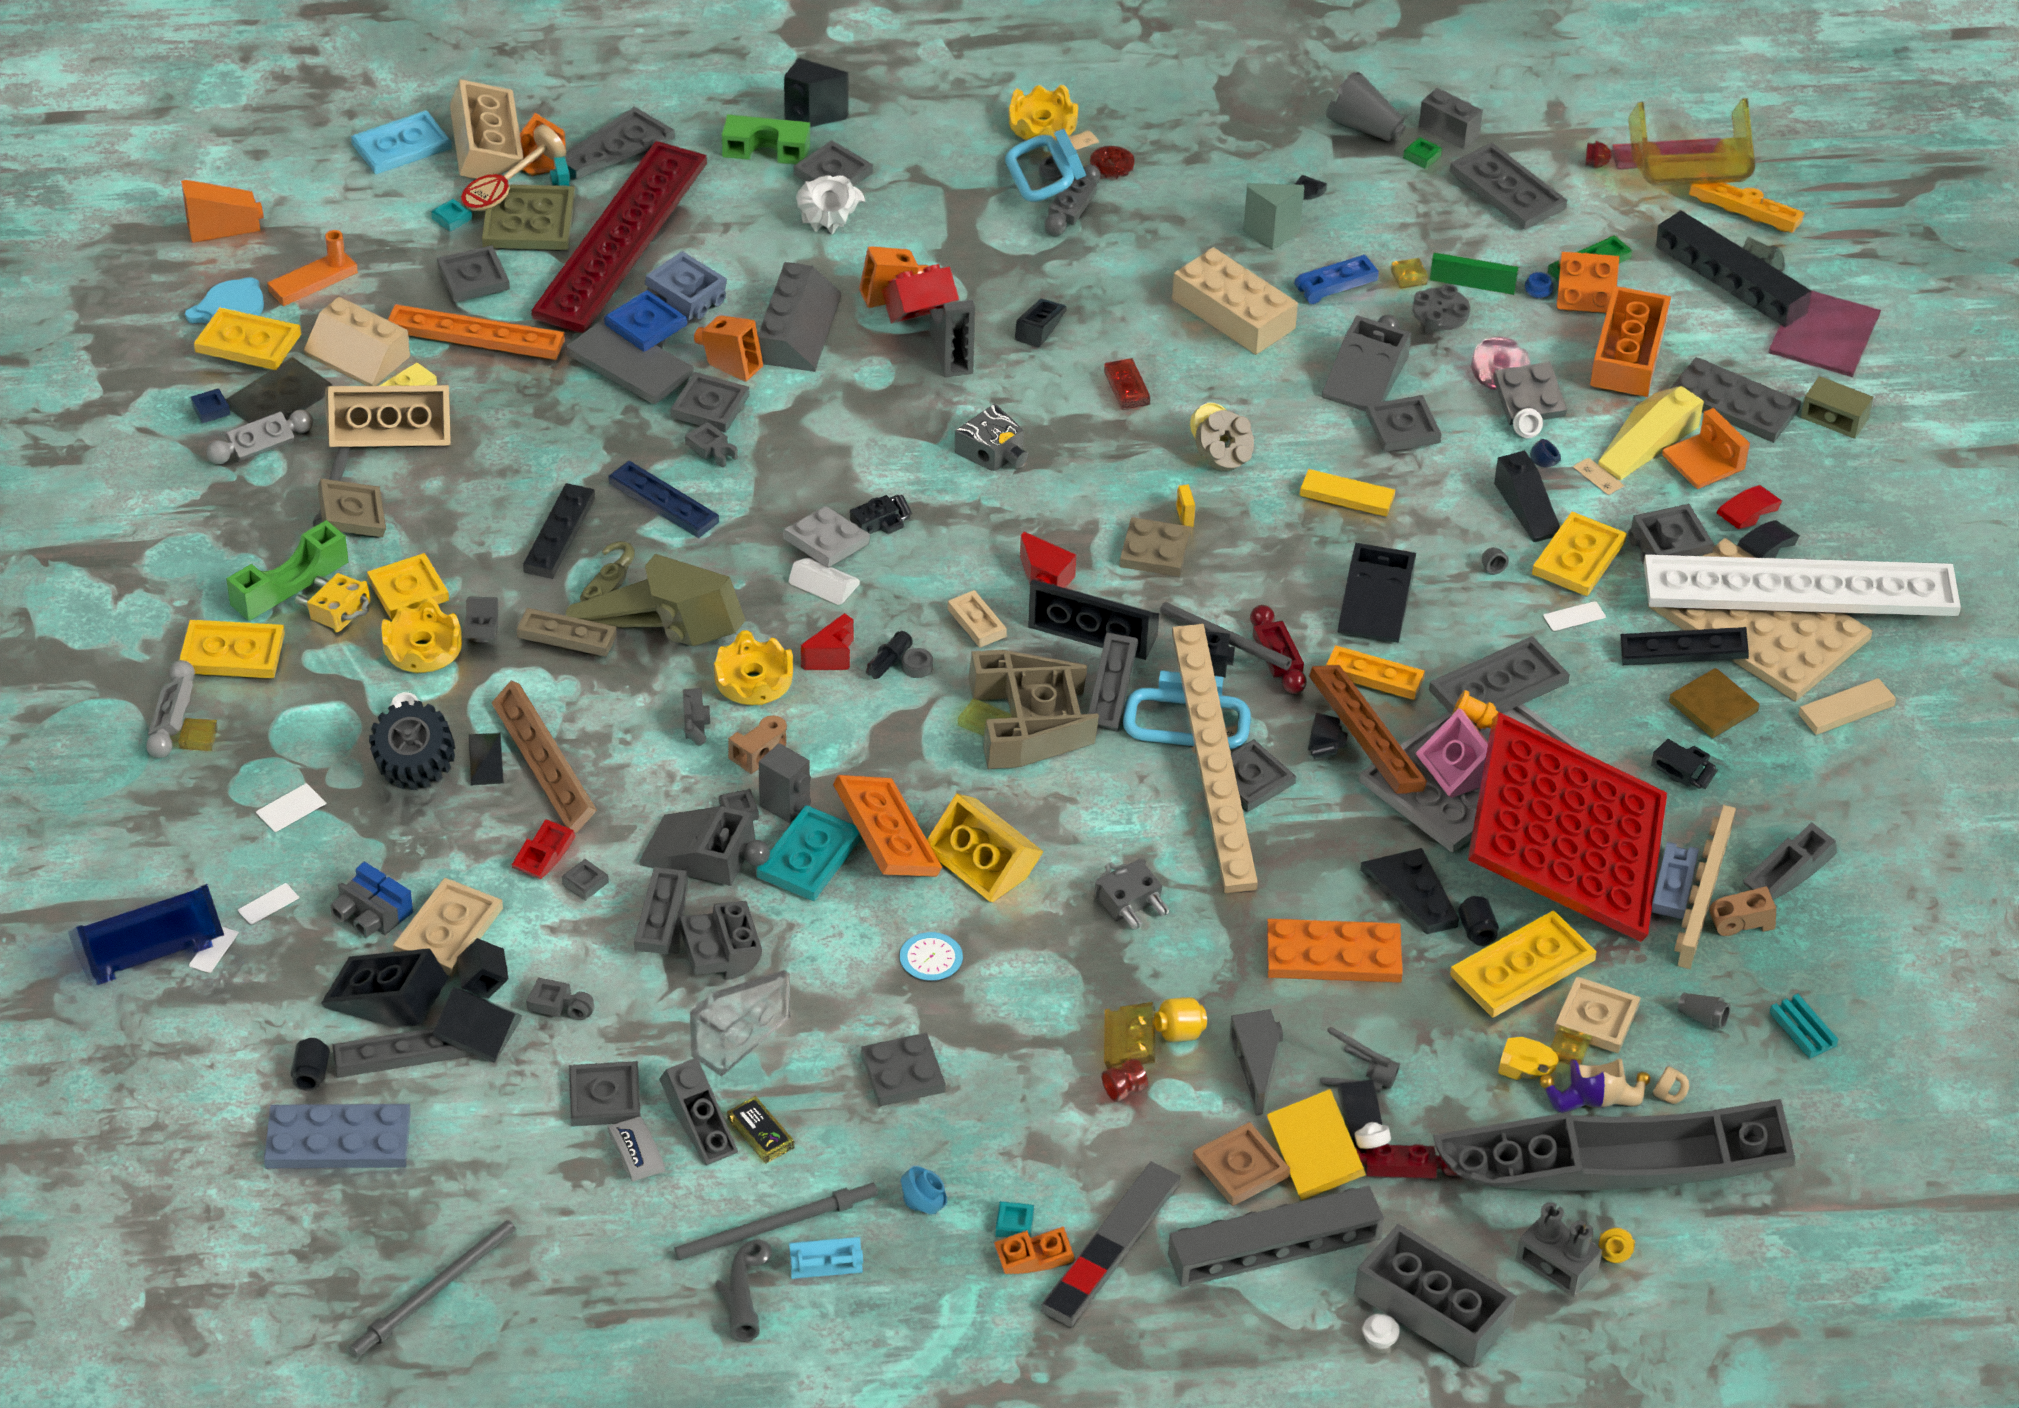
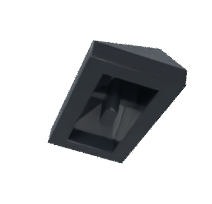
M501 732L469 734L471 786L504 783Z

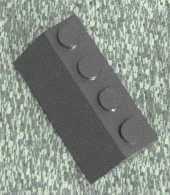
M784 262L758 333L763 364L812 372L816 371L841 298V292L813 266Z

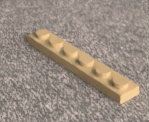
M1723 805L1720 817L1714 816L1711 823L1709 835L1714 836L1713 840H1706L1702 858H1706L1707 862L1699 863L1695 881H1699L1700 885H1693L1688 904L1693 905V909L1686 908L1681 927L1686 928V932H1679L1674 951L1680 952L1678 966L1691 969L1732 830L1736 811L1734 807Z

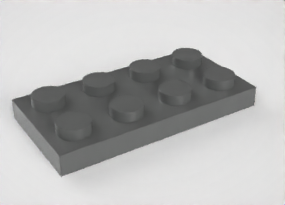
M1492 142L1450 163V173L1524 230L1565 210L1567 207V199Z
M1698 357L1694 358L1670 388L1684 387L1704 401L1703 413L1714 408L1731 425L1773 443L1795 417L1801 406V401Z
M1531 636L1430 681L1429 691L1451 714L1464 690L1469 691L1470 696L1484 703H1493L1496 706L1495 710L1504 713L1568 684L1570 674Z

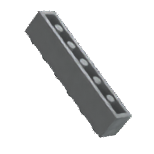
M1370 1186L1357 1189L1349 1188L1343 1192L1324 1197L1316 1196L1303 1202L1283 1204L1277 1208L1261 1212H1249L1240 1217L1216 1220L1210 1224L1194 1228H1182L1177 1232L1169 1233L1168 1257L1180 1286L1183 1288L1381 1240L1384 1216Z

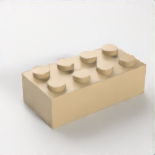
M1214 247L1173 274L1172 300L1255 355L1296 329L1298 302Z

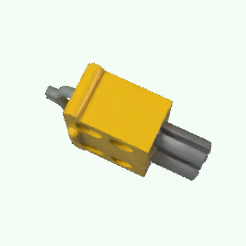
M337 573L331 579L317 576L314 583L316 586L321 587V589L312 598L302 594H298L295 598L296 604L309 609L311 620L331 627L335 632L341 631L355 617L365 616L369 612V609L366 607L371 602L366 581L360 582L340 573Z

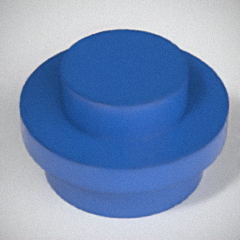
M1532 273L1525 281V291L1535 298L1547 297L1553 292L1554 285L1552 279L1546 273Z

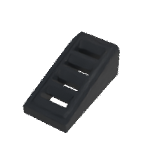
M1039 299L1016 320L1015 340L1040 347L1066 312V306L1046 299Z

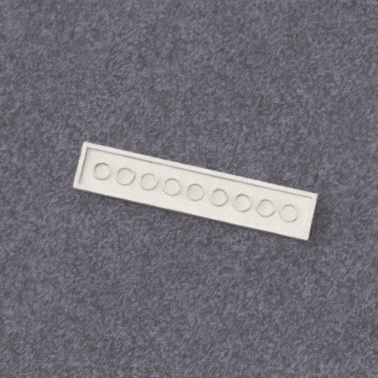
M1645 555L1644 559L1649 607L1959 616L1961 609L1953 564Z

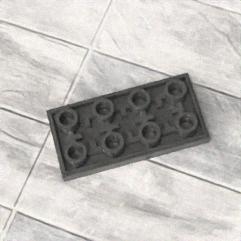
M604 318L566 346V354L654 405L694 374V367L656 345L643 352L606 326Z

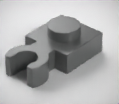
M709 422L685 435V444L704 459L710 456L715 457V462L720 467L726 466L725 456H730L734 460L738 459L736 446L728 443V437Z

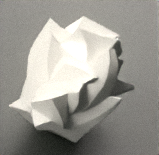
M827 175L811 182L806 181L796 195L797 204L801 210L802 222L811 223L815 232L820 227L825 226L831 234L835 232L838 226L843 228L848 214L854 212L858 203L865 202L862 192L854 187L845 176L832 177Z

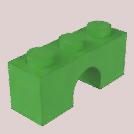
M727 114L722 132V157L750 160L754 150L768 147L777 151V163L796 165L808 156L810 148V123Z

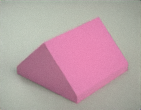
M1458 708L1415 754L1447 795L1453 798L1481 787L1488 741L1464 711Z

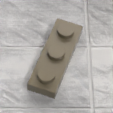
M532 608L526 609L517 627V638L607 657L617 636L616 626Z

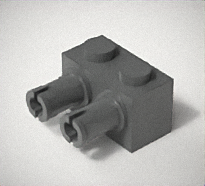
M1548 1202L1542 1206L1539 1219L1519 1239L1516 1260L1564 1292L1575 1297L1598 1272L1602 1250L1591 1241L1593 1228L1590 1225L1585 1230L1586 1222L1576 1221L1571 1225L1570 1229L1561 1222L1564 1216L1563 1208L1559 1206L1556 1211L1557 1204Z

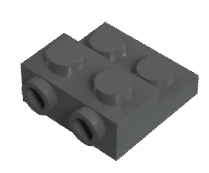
M1690 504L1634 515L1631 529L1628 531L1630 544L1633 547L1638 546L1641 550L1640 557L1643 565L1645 555L1700 556L1713 553L1714 543Z

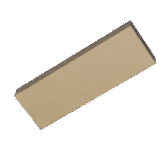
M1877 678L1801 706L1798 715L1814 734L1818 735L1895 706L1896 697Z

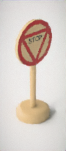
M541 124L534 130L533 135L538 148L503 176L489 174L470 182L461 194L462 204L467 209L473 211L486 210L499 204L508 195L510 190L508 180L542 153L552 160L556 157L566 156V149L561 139L551 128Z

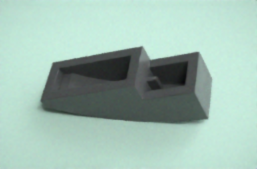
M1811 822L1793 840L1788 837L1743 880V884L1751 890L1767 886L1774 900L1800 885L1837 854L1836 840Z

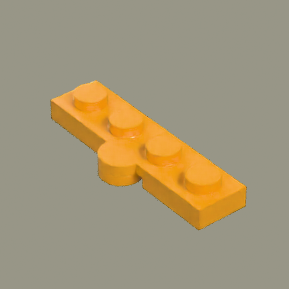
M1702 174L1691 185L1689 195L1696 197L1703 203H1712L1723 207L1728 212L1748 216L1752 221L1767 223L1775 226L1777 230L1793 233L1802 223L1805 214L1803 211L1773 200L1763 199L1764 194L1758 189H1740Z

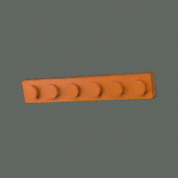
M395 304L388 318V321L407 329L409 336L557 360L565 341L564 332L397 304Z

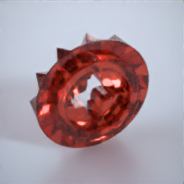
M1105 146L1091 154L1090 164L1096 166L1100 174H1104L1105 179L1110 176L1118 179L1119 175L1128 176L1129 171L1134 170V156L1122 147Z

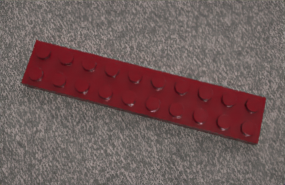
M655 141L532 308V319L579 333L586 332L707 165V155Z

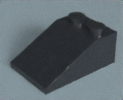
M430 948L350 956L321 1004L324 1008L392 1027L421 1025L449 977Z

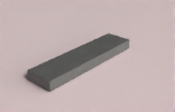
M435 1028L332 1044L337 1078L474 1056V1054L433 1037Z

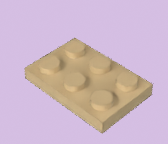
M444 877L393 944V950L398 952L430 948L445 973L453 976L458 970L457 957L477 938L481 939L502 911V900Z

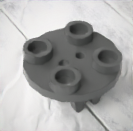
M1445 284L1442 287L1416 292L1412 311L1415 318L1420 322L1421 327L1425 326V333L1430 334L1433 333V329L1451 330L1464 325L1469 319L1471 307L1468 300L1458 292L1456 286Z

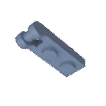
M1667 842L1651 912L1683 919L1699 848L1690 846L1689 849L1676 847L1677 843Z

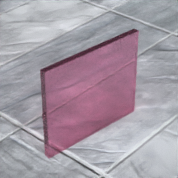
M1811 291L1808 313L1786 328L1780 325L1768 353L1853 377L1881 310Z

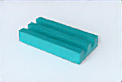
M1799 994L1793 995L1791 1001L1788 998L1782 1000L1781 1005L1777 1003L1771 1005L1770 1015L1809 1059L1837 1047L1839 1039ZM1787 1012H1788V1014L1795 1020V1022L1798 1024V1027H1797V1026L1794 1024V1022L1786 1015ZM1806 1035L1817 1045L1816 1047L1808 1040Z

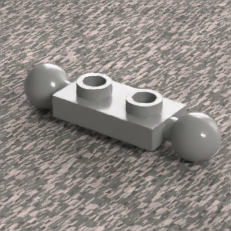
M299 409L290 415L289 420H286L281 411L226 432L225 436L228 443L216 440L208 445L206 450L207 457L214 464L227 462L233 453L238 462L293 442L294 435L292 431L297 433L308 432L313 425V417L308 411Z
M180 660L171 665L169 677L172 682L163 686L148 732L150 737L146 743L148 753L155 758H164L170 754L172 741L169 736L176 735L183 726L182 719L185 709L190 703V693L193 687L192 680L195 676L193 666L187 661Z

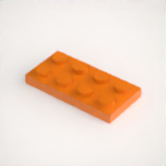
M838 775L833 786L882 874L938 876L942 866L892 778Z
M1268 918V978L1402 983L1400 923Z

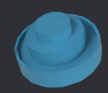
M912 1166L901 1176L903 1200L910 1209L935 1215L947 1204L948 1198L944 1184L934 1172L920 1166Z

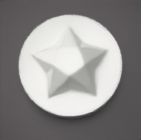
M1374 1122L1365 1124L1362 1129L1355 1132L1357 1146L1363 1149L1383 1146L1391 1140L1389 1126L1379 1125Z

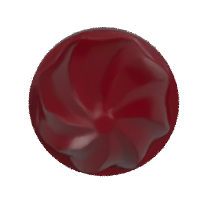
M1599 141L1587 143L1586 165H1591L1594 169H1597L1610 161L1612 153L1606 144Z

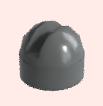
M1494 547L1488 548L1483 552L1481 558L1484 568L1490 574L1501 573L1506 569L1509 562L1507 555L1501 549Z

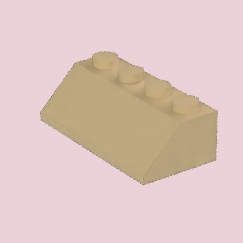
M459 79L450 102L459 175L470 179H477L489 174L500 175L511 170L523 160L513 90Z
M449 385L328 386L325 388L326 425L329 447L450 446Z

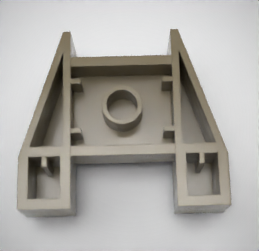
M1007 650L971 651L968 679L973 700L1007 699L1011 718L986 719L983 749L988 769L1022 767L1095 744L1099 715L1098 713L1081 714L1076 696L1084 694L1087 665Z

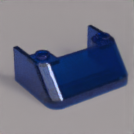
M205 884L193 891L86 926H77L70 930L68 935L87 980H95L98 986L116 980V972L191 947L194 953L214 947L212 940L224 936V932L209 887Z

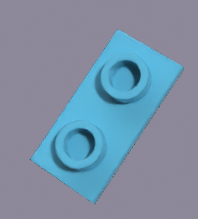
M860 1237L789 1243L792 1279L863 1273V1252L861 1250Z

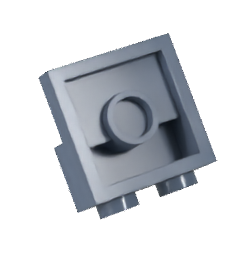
M683 251L646 275L645 285L667 298L666 303L686 316L687 321L694 317L698 319L703 318L708 311V307L711 305L718 307L726 298L727 278Z

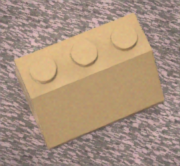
M338 296L320 311L305 345L304 355L366 386H376L410 357L408 330Z

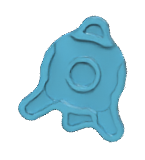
M247 277L215 285L207 292L202 302L185 311L186 320L192 324H208L219 307L259 316L264 308V299L259 281L255 278Z

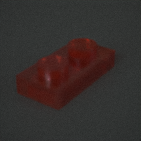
M1133 358L1104 363V373L1122 410L1150 405L1151 396Z

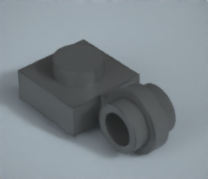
M539 977L526 1000L527 1011L559 1017L563 1008H568V1014L576 1020H584L590 1017L595 1008L594 999L588 993L577 992L571 995L569 983Z

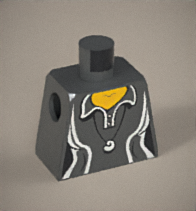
M995 403L955 430V453L991 471H997L1008 462L1020 468L1028 459V453L1023 450V429Z

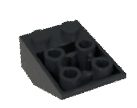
M1355 542L1338 633L1399 643L1413 582L1416 560L1415 552Z

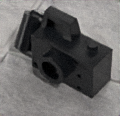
M884 495L880 498H872L867 503L850 509V522L869 534L879 530L890 534L904 528L903 521L909 519L913 513L904 495H895L890 498L888 495Z
M1316 712L1308 750L1311 751L1314 759L1337 755L1339 748H1345L1348 733L1342 731L1340 718Z
M1667 739L1653 752L1651 766L1668 775L1673 781L1680 782L1687 787L1692 784L1698 789H1706L1718 772L1716 766L1708 761L1710 754L1696 746L1685 749L1672 740Z

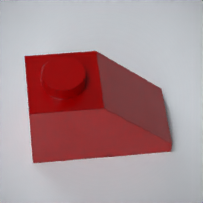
M1023 532L1020 539V559L1029 585L1033 579L1066 588L1076 577L1077 555L1027 532Z

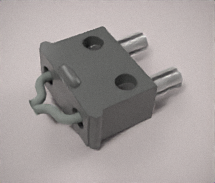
M1140 858L1128 865H1114L1110 862L1104 866L1106 871L1095 882L1094 899H1099L1116 922L1124 918L1133 930L1140 928L1142 925L1135 912L1152 905L1161 917L1169 913L1170 909L1160 898L1162 885L1146 866L1145 859Z

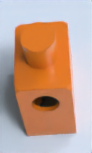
M868 246L859 287L867 307L872 308L885 305L882 290L889 285V280L896 278L895 275L906 271H912L913 275L924 273L923 268L928 267V265H918L912 252L908 249Z
M720 315L705 328L698 327L696 329L694 341L704 346L707 362L711 366L745 382L764 366L755 320Z

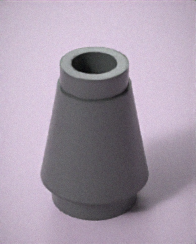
M1684 992L1679 999L1677 1010L1714 1030L1715 1028L1723 1029L1729 1019L1731 1005L1724 1002L1722 997Z

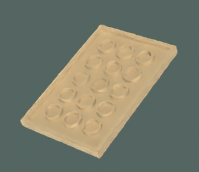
M1726 538L1714 546L1713 553L1703 555L1710 557L1756 558ZM1649 607L1683 630L1746 627L1749 659H1734L1731 661L1795 702L1871 639L1873 631L1846 613Z

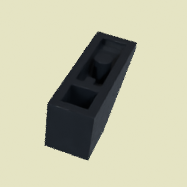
M1525 450L1498 457L1494 485L1533 542L1553 538L1560 526L1540 473Z

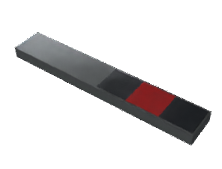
M1150 1161L1042 1302L1041 1312L1072 1327L1179 1186L1181 1176Z

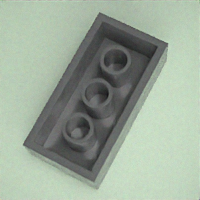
M1397 1224L1357 1268L1354 1294L1472 1368L1513 1322L1517 1296L1400 1224Z

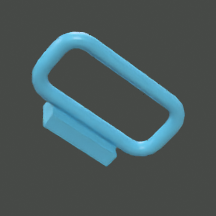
M1064 128L1054 132L1056 139L1050 135H1039L1014 146L1007 152L1005 164L1018 190L1026 201L1038 202L1066 190L1072 184L1074 177L1078 180L1086 176L1079 156ZM1047 146L1063 177L1051 185L1032 191L1016 159L1038 147Z
M1160 670L1159 689L1140 688L1133 691L1127 697L1123 713V727L1128 735L1137 740L1194 746L1192 733L1144 729L1136 725L1137 705L1143 700L1186 704L1180 672ZM1215 676L1221 708L1233 709L1238 713L1237 732L1234 736L1227 737L1229 748L1235 749L1247 741L1251 723L1250 709L1239 698L1223 696V677Z

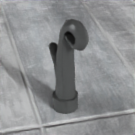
M760 1239L746 1242L737 1251L731 1265L730 1288L721 1280H717L715 1283L716 1288L724 1297L730 1310L731 1336L741 1342L751 1341L760 1333L759 1318L754 1312L747 1276V1266H760L767 1262L771 1256V1245Z

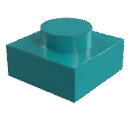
M565 156L554 158V169L550 170L551 185L570 186V176Z

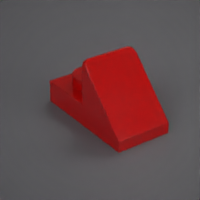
M844 613L801 644V668L804 670H848L850 668L849 646L854 641V619Z

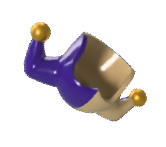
M1618 1058L1608 1064L1594 1066L1580 1065L1575 1059H1571V1084L1565 1091L1561 1092L1555 1088L1554 1078L1548 1074L1541 1076L1539 1084L1546 1090L1553 1108L1559 1113H1565L1584 1105L1592 1108H1605L1613 1104L1639 1106L1643 1101L1645 1087L1650 1083L1651 1077L1647 1072H1639L1636 1077L1637 1083L1634 1087H1631L1626 1083L1622 1058Z

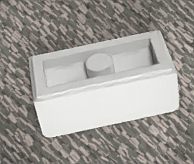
M809 557L794 562L789 577L791 585L837 605L845 602L860 583L858 578L833 567L827 568Z

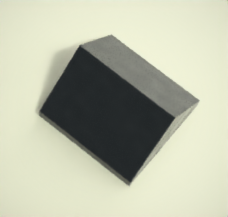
M453 987L432 1036L495 1063L520 1023L522 1015L466 990Z

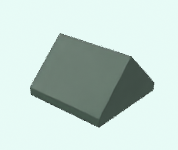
M1247 183L1243 230L1272 250L1299 234L1304 185Z

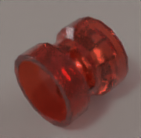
M1136 1058L1124 1061L1119 1068L1111 1067L1101 1073L1104 1089L1114 1102L1126 1099L1131 1092L1139 1093L1148 1088L1147 1074L1142 1064Z

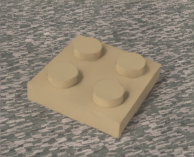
M1576 976L1556 1021L1554 1032L1619 1054L1639 1007L1641 997Z

